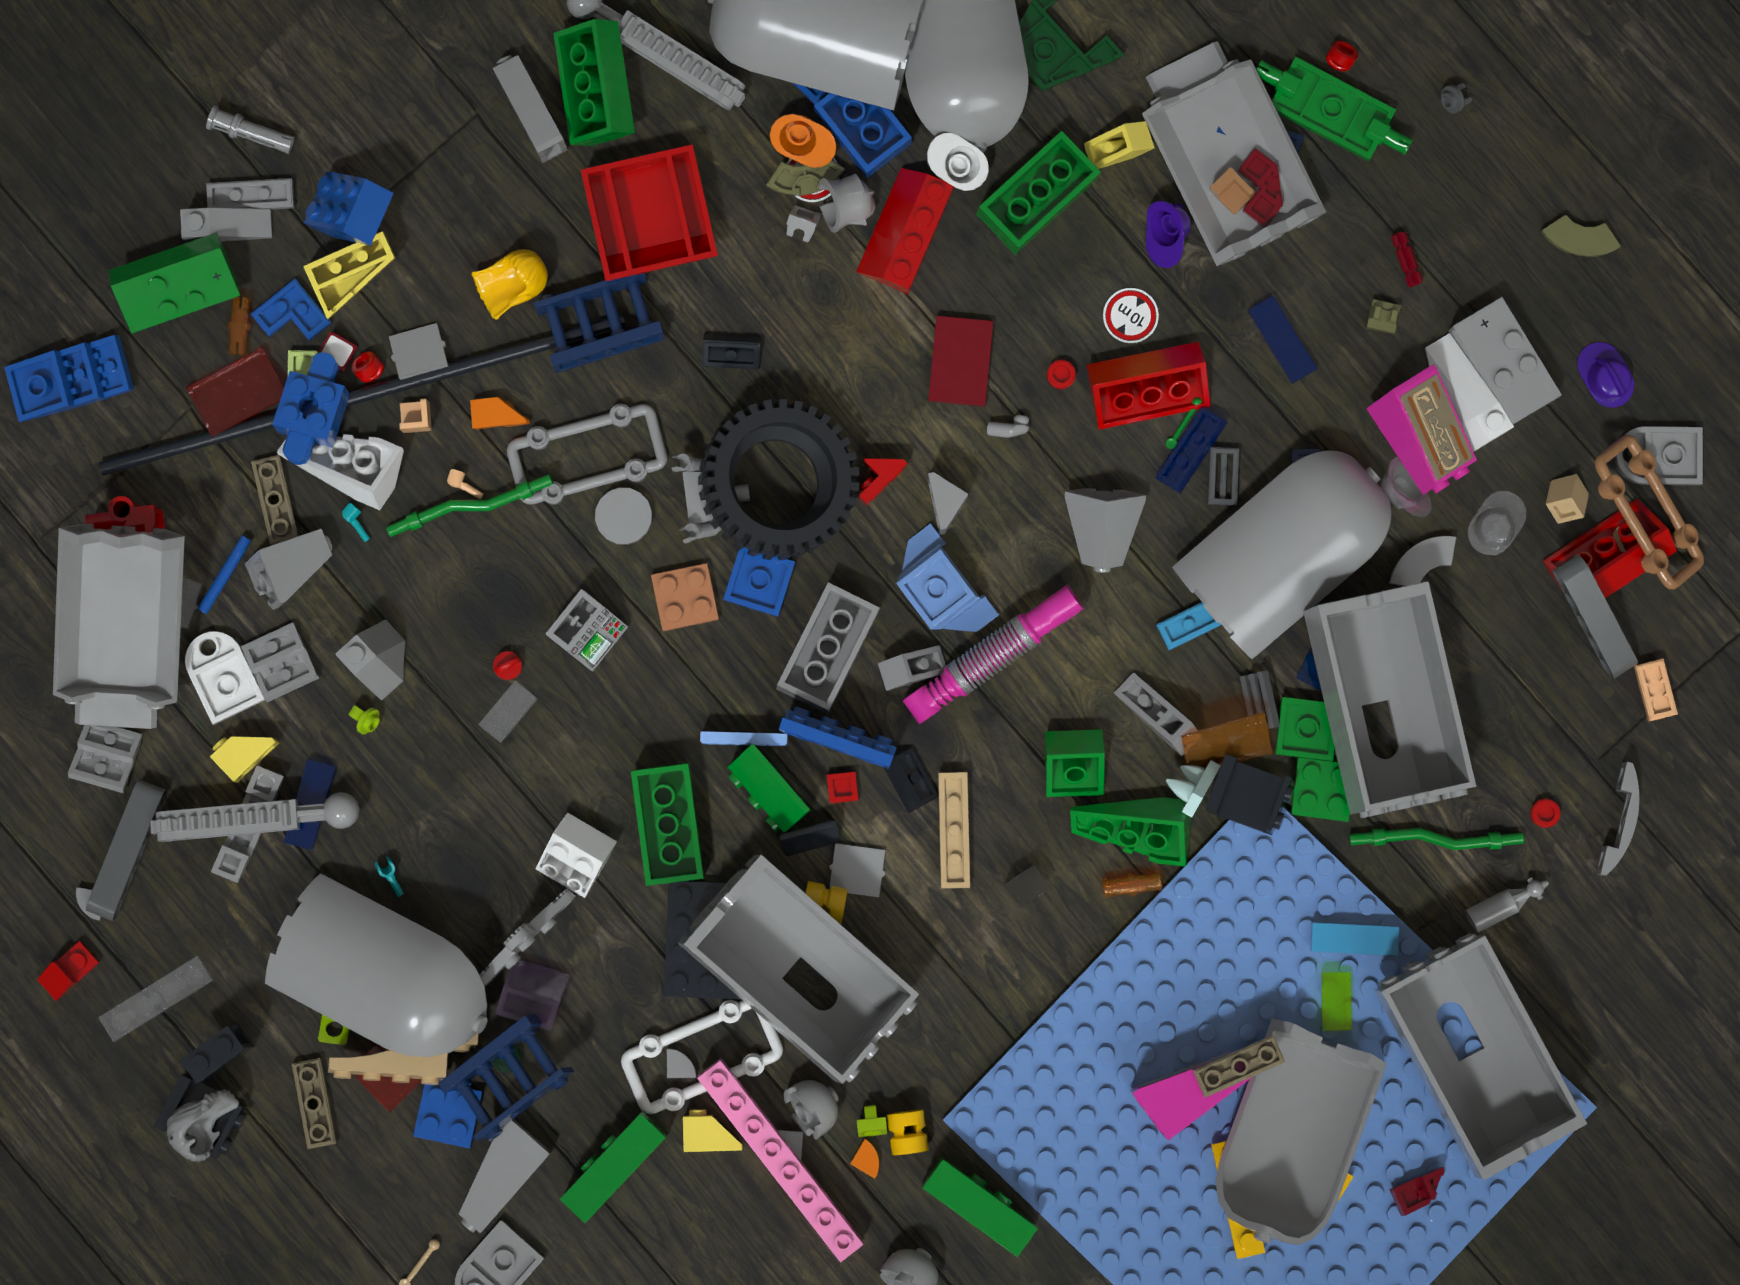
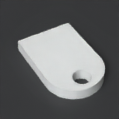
M207 632L191 642L185 656L186 670L213 725L265 701L242 648L234 638L221 632ZM206 640H213L216 644V651L210 656H205L201 651V645Z

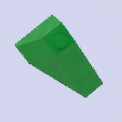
M1163 797L1071 807L1070 810L1071 831L1076 835L1101 844L1108 842L1124 847L1123 851L1132 854L1133 851L1149 856L1148 860L1157 864L1185 867L1189 848L1191 817L1182 812L1186 805V802L1182 799Z

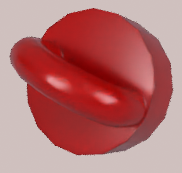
M1335 41L1327 53L1326 61L1335 70L1348 71L1358 58V52L1351 44L1345 41Z
M368 351L360 354L354 360L351 369L361 381L368 383L376 380L382 374L384 365L373 352Z
M505 651L496 656L493 662V669L501 679L512 680L520 675L522 662L517 654Z

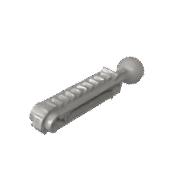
M566 0L567 8L574 17L579 19L594 17L595 19L618 21L621 43L724 109L730 111L733 105L739 107L745 99V94L742 92L745 85L630 11L627 10L625 15L622 16L603 4L602 0Z
M338 792L328 797L323 804L299 806L298 800L293 799L156 812V820L150 821L151 834H157L158 842L300 830V823L326 821L334 828L344 829L356 822L359 816V805L352 795Z

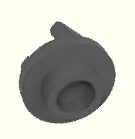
M1465 84L1457 86L1448 85L1443 88L1441 103L1448 112L1458 113L1463 107L1472 102L1471 97L1464 99L1461 92L1466 87Z

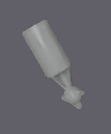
M1529 878L1526 889H1505L1465 910L1470 924L1475 932L1479 933L1518 913L1530 896L1537 897L1538 900L1543 898L1542 894L1549 885L1548 881H1537Z

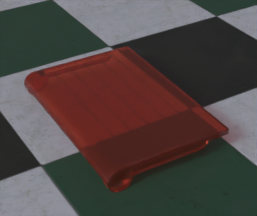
M262 347L207 377L186 386L211 437L280 402L284 390Z

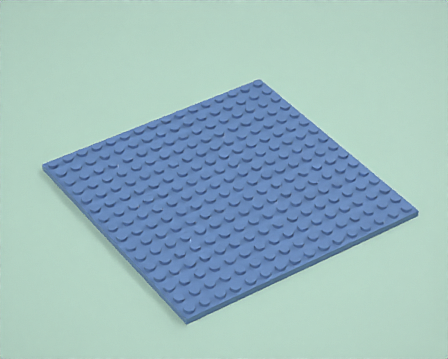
M1284 807L1281 810V813L1285 814L1280 830L1274 829L1273 835L1228 820L1186 864V867L1184 866L943 1118V1121L1113 1285H1430L1572 1134L1570 1133L1554 1143L1534 1151L1528 1157L1485 1180L1474 1176L1374 991L1380 987L1378 982L1393 974L1394 976L1401 974L1400 968L1414 960L1416 962L1427 960L1425 954L1432 951V949ZM1311 923L1399 927L1398 956L1311 952ZM1447 1002L1439 1007L1437 1021L1459 1061L1484 1048L1459 1004ZM1272 1018L1294 1023L1309 1032L1323 1037L1322 1042L1337 1047V1044L1371 1053L1387 1063L1348 1171L1353 1176V1179L1337 1202L1326 1226L1312 1240L1300 1245L1283 1243L1272 1239L1270 1244L1263 1242L1266 1253L1237 1259L1235 1255L1227 1215L1218 1202L1215 1182L1217 1171L1211 1144L1228 1139L1249 1080L1170 1140L1163 1137L1129 1091L1133 1087L1223 1053L1235 1052L1264 1039ZM1559 1071L1584 1119H1586L1597 1107ZM1444 1167L1445 1172L1440 1178L1436 1190V1199L1431 1200L1430 1204L1406 1216H1401L1389 1189L1424 1173Z

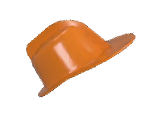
M799 114L783 115L771 127L770 139L776 151L805 166L813 168L823 167L830 163L835 156L836 142L831 132L807 116Z

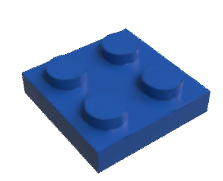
M743 547L738 551L723 600L779 617L795 562L788 559L778 560V557H773L771 560L762 559L763 554H757L753 557L747 554L749 549Z
M425 1084L413 1136L470 1149L477 1117L461 1093L456 1091L444 1093L440 1085ZM472 1089L481 1102L483 1091Z

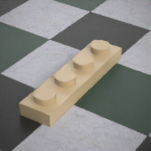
M967 772L938 773L941 888H970Z

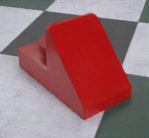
M863 459V463L877 478L874 480L870 477L860 486L859 490L862 493L859 495V499L868 506L907 467L908 463L904 459Z
M79 941L59 960L51 962L37 980L54 1000L58 1001L93 970L100 961L82 941Z

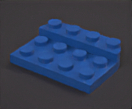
M796 706L794 711L787 710L785 718H782L779 730L783 733L848 754L871 764L873 763L887 769L890 768L897 747L892 746L893 740L880 735H876L875 739L864 736L866 731L851 725H849L848 730L837 727L839 721L822 716L821 721L811 718L810 711Z

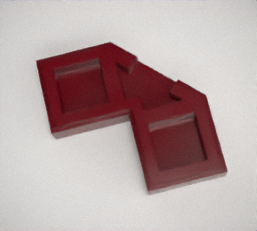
M1255 148L1237 172L1259 188L1243 209V213L1265 228L1282 208L1283 201L1278 165Z

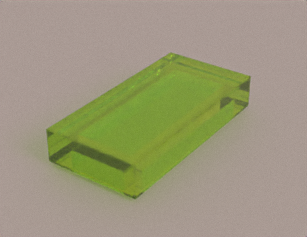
M1321 972L1322 1031H1352L1351 972Z

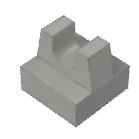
M794 205L787 221V235L792 237L796 229H801L805 233L803 241L809 242L822 214Z

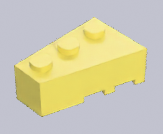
M382 231L375 235L371 246L355 243L303 267L327 319H330L396 257L385 233Z

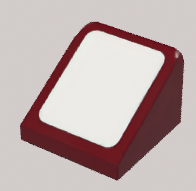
M330 331L318 353L332 355L338 363L339 369L345 371L358 346Z

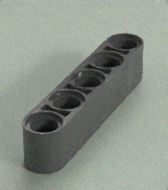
M1576 554L1553 570L1554 577L1606 673L1612 679H1615L1638 664L1633 650L1582 557Z
M141 779L137 781L87 902L86 911L111 921H115L150 838V821L156 820V812H160L167 794L166 789Z

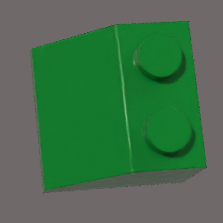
M1102 729L1045 731L1046 797L1104 795L1105 752Z

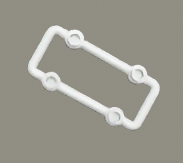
M727 1000L721 1004L718 1011L661 1036L654 1034L646 1035L641 1039L639 1045L624 1052L621 1058L622 1068L640 1109L647 1114H655L665 1109L677 1111L683 1107L685 1100L707 1090L700 1082L682 1090L672 1087L664 1092L661 1099L650 1103L632 1062L634 1059L643 1055L649 1058L656 1057L661 1053L664 1046L722 1021L734 1023L740 1019L743 1012L752 1008L743 1000L739 1002ZM758 1013L757 1016L772 1050L762 1055L757 1053L746 1055L742 1064L730 1068L737 1078L745 1074L753 1077L758 1076L763 1072L766 1065L777 1061L783 1054V1045L776 1029Z

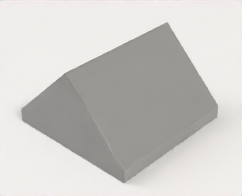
M932 472L928 473L927 481L939 535L947 532L967 501L968 494Z

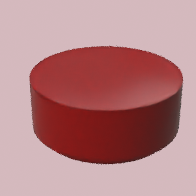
M1065 360L1053 362L1047 371L1049 384L1060 390L1070 387L1076 376L1073 365Z
M1541 799L1532 805L1530 817L1533 823L1539 827H1552L1560 818V809L1553 800Z

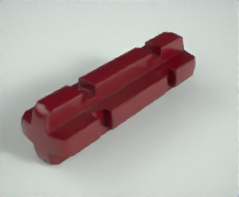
M1403 231L1392 235L1391 240L1394 248L1397 247L1396 254L1403 273H1406L1405 280L1408 287L1420 285L1423 282L1421 272L1417 271L1418 264L1412 247L1408 246L1410 241L1407 233Z

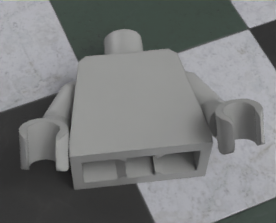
M686 454L673 455L672 458H678L681 465L680 467H672V471H686L683 472L689 524L681 527L679 530H687L690 537L684 539L683 542L689 543L695 539L715 536L722 529L720 527L714 529L710 524L714 518L712 514L706 516L703 510L707 505L706 500L700 501L699 492L703 489V485H698V477L702 474V469H699L702 459L692 458ZM748 484L736 485L735 491L739 501H750Z

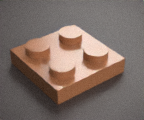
M707 563L651 575L663 632L719 620Z

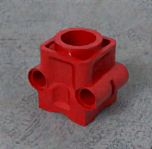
M118 496L111 500L108 512L87 514L83 524H94V529L105 530L112 529V526L135 527L137 532L149 533L153 532L154 528L164 529L165 519L164 511L156 509L155 505L140 506L125 496ZM130 506L129 514L123 518L124 509Z

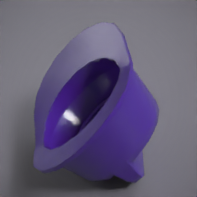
M1156 201L1150 205L1147 211V252L1150 259L1162 268H1171L1179 262L1183 253L1184 239L1190 232V218L1183 209L1182 204Z
M1601 342L1589 344L1581 351L1578 357L1577 368L1597 403L1612 408L1626 403L1634 391V380L1620 353L1613 346Z

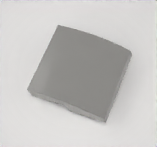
M290 623L241 646L250 670L254 674L266 702L319 679L294 623Z
M84 725L77 742L78 749L68 771V778L124 793L138 754L142 734L119 727Z

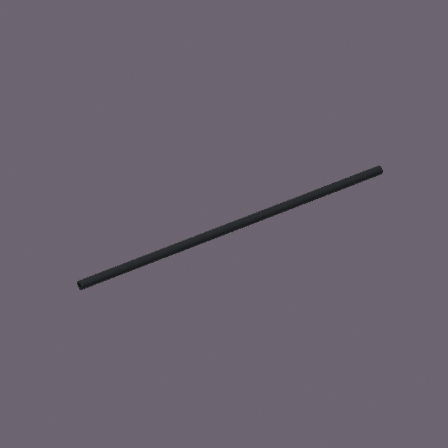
M623 314L619 315L622 328H627ZM608 318L591 323L595 337L612 332ZM580 326L564 331L567 344L584 340ZM553 334L448 363V367L402 380L398 377L349 391L350 396L346 407L557 348ZM276 412L99 462V467L104 476L274 428L272 424Z

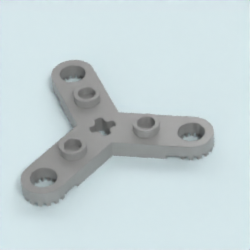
M568 888L559 895L560 898L557 897L530 923L522 924L514 931L515 934L512 933L503 943L506 947L488 965L486 971L484 970L479 975L484 987L505 967L508 970L511 969L521 959L518 953L520 951L524 952L535 941L534 937L540 931L546 934L557 923L554 918L576 897Z

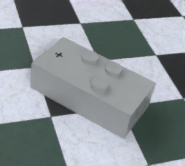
M1502 297L1457 323L1448 331L1496 397L1513 425L1562 395Z
M827 583L776 689L828 714L880 608L835 585Z

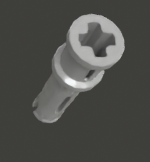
M216 105L212 107L206 124L207 130L216 129L229 134L230 138L234 139L239 136L290 154L295 140L294 136L247 121L242 114L237 113L234 115L219 110V106Z

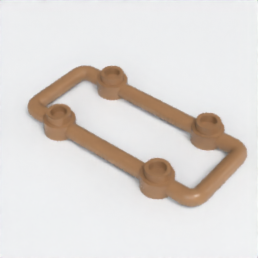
M1624 435L1595 459V469L1602 480L1598 486V491L1604 499L1614 500L1645 553L1641 562L1643 569L1647 573L1657 574L1661 583L1666 588L1673 590L1695 574L1704 564V555L1697 544L1699 540L1698 532L1693 525L1685 524L1654 470L1656 461L1652 453L1642 450L1640 444L1633 436ZM1626 447H1628L1632 454V458L1629 461L1630 470L1634 474L1645 476L1675 528L1672 534L1674 545L1678 548L1687 549L1692 557V561L1673 577H1671L1667 570L1669 564L1667 555L1661 549H1655L1625 498V484L1618 475H1612L1606 465L1607 462Z

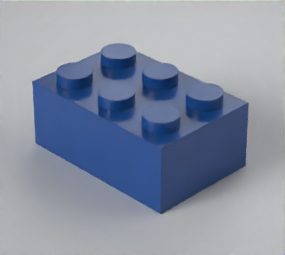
M829 93L814 105V113L831 132L866 179L912 144V137L890 109Z
M326 171L325 175L318 182V191L313 202L307 207L304 224L333 238L371 246L393 193L365 178Z

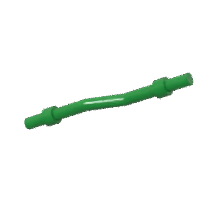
M547 474L531 482L526 480L516 484V488L488 500H448L420 513L418 511L406 515V519L391 524L386 529L389 536L392 537L409 529L412 531L424 526L423 523L452 511H491L520 498L522 500L534 496V492L549 487L554 483L550 474Z
M1384 828L1372 829L1371 832L1349 834L1350 845L1373 843V846L1385 845L1386 842L1419 839L1451 850L1484 847L1494 850L1501 849L1505 845L1524 844L1523 832L1510 834L1490 832L1487 833V836L1456 839L1422 828L1384 831Z

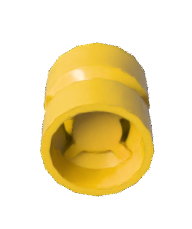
M808 881L806 895L841 925L848 888L831 886L829 889H826L824 884Z
M923 1109L887 1114L889 1131L894 1133V1136L890 1138L892 1155L912 1154L929 1150L927 1134L922 1132V1128L925 1127ZM904 1126H910L911 1133H904Z

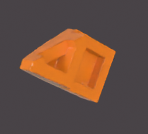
M500 397L470 400L472 429L478 430L530 424V420L519 413L513 404Z

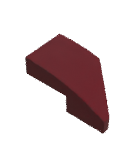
M1439 1167L1389 1189L1401 1216H1406L1430 1204L1431 1200L1436 1199V1190L1441 1176L1444 1175V1167Z

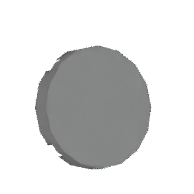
M617 488L607 492L600 499L595 510V522L599 532L608 541L617 545H628L640 541L648 533L652 524V511L649 502L640 492L631 488Z

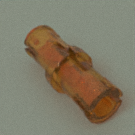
M239 297L232 298L231 322H228V329H230L229 355L236 356L237 344H239V356L247 355V331H250L251 324L248 323L250 298L242 297L241 309Z
M1159 872L1134 876L1132 873L1127 874V877L1102 880L1104 898L1130 894V897L1136 896V893L1162 891Z

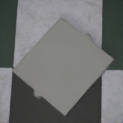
M437 323L389 336L393 352L391 359L396 363L400 380L448 367L444 351L446 344L441 340Z
M835 843L833 864L829 866L832 870L830 887L848 888L847 893L879 897L881 879L885 875L883 871L885 850Z

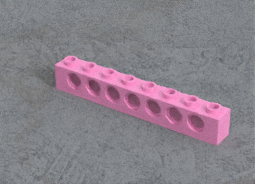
M719 1058L701 1072L697 1079L840 1263L864 1245L863 1239L804 1163L798 1158L723 1059Z

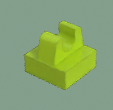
M876 1105L864 1106L865 1119L857 1120L858 1136L886 1135V1117L877 1118Z

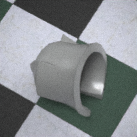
M856 174L841 180L822 178L819 181L818 189L829 190L833 198L832 202L819 205L824 220L831 232L836 233L847 225H867L866 219L875 210V201L872 197L874 191L869 189Z

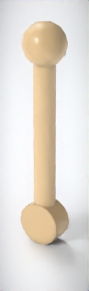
M437 1239L430 1240L429 1248L407 1278L399 1282V1285H411V1280L431 1253L439 1249L440 1242Z

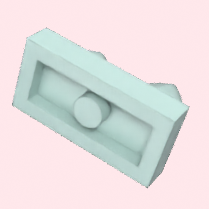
M1211 760L1206 769L1196 765H1182L1180 769L1188 781L1180 779L1166 780L1171 790L1186 802L1183 813L1193 817L1220 765Z

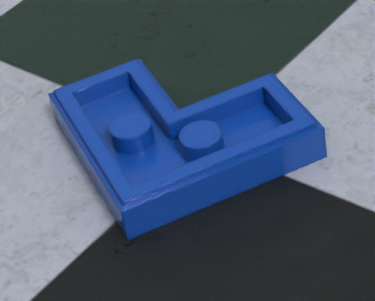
M293 279L251 313L269 337L293 320L306 338L311 341L332 324L296 279Z

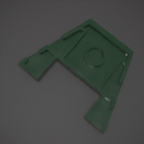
M1032 0L1019 22L1028 78L1041 92L1117 61L1124 55L1107 35L1084 54L1046 13L1058 0Z

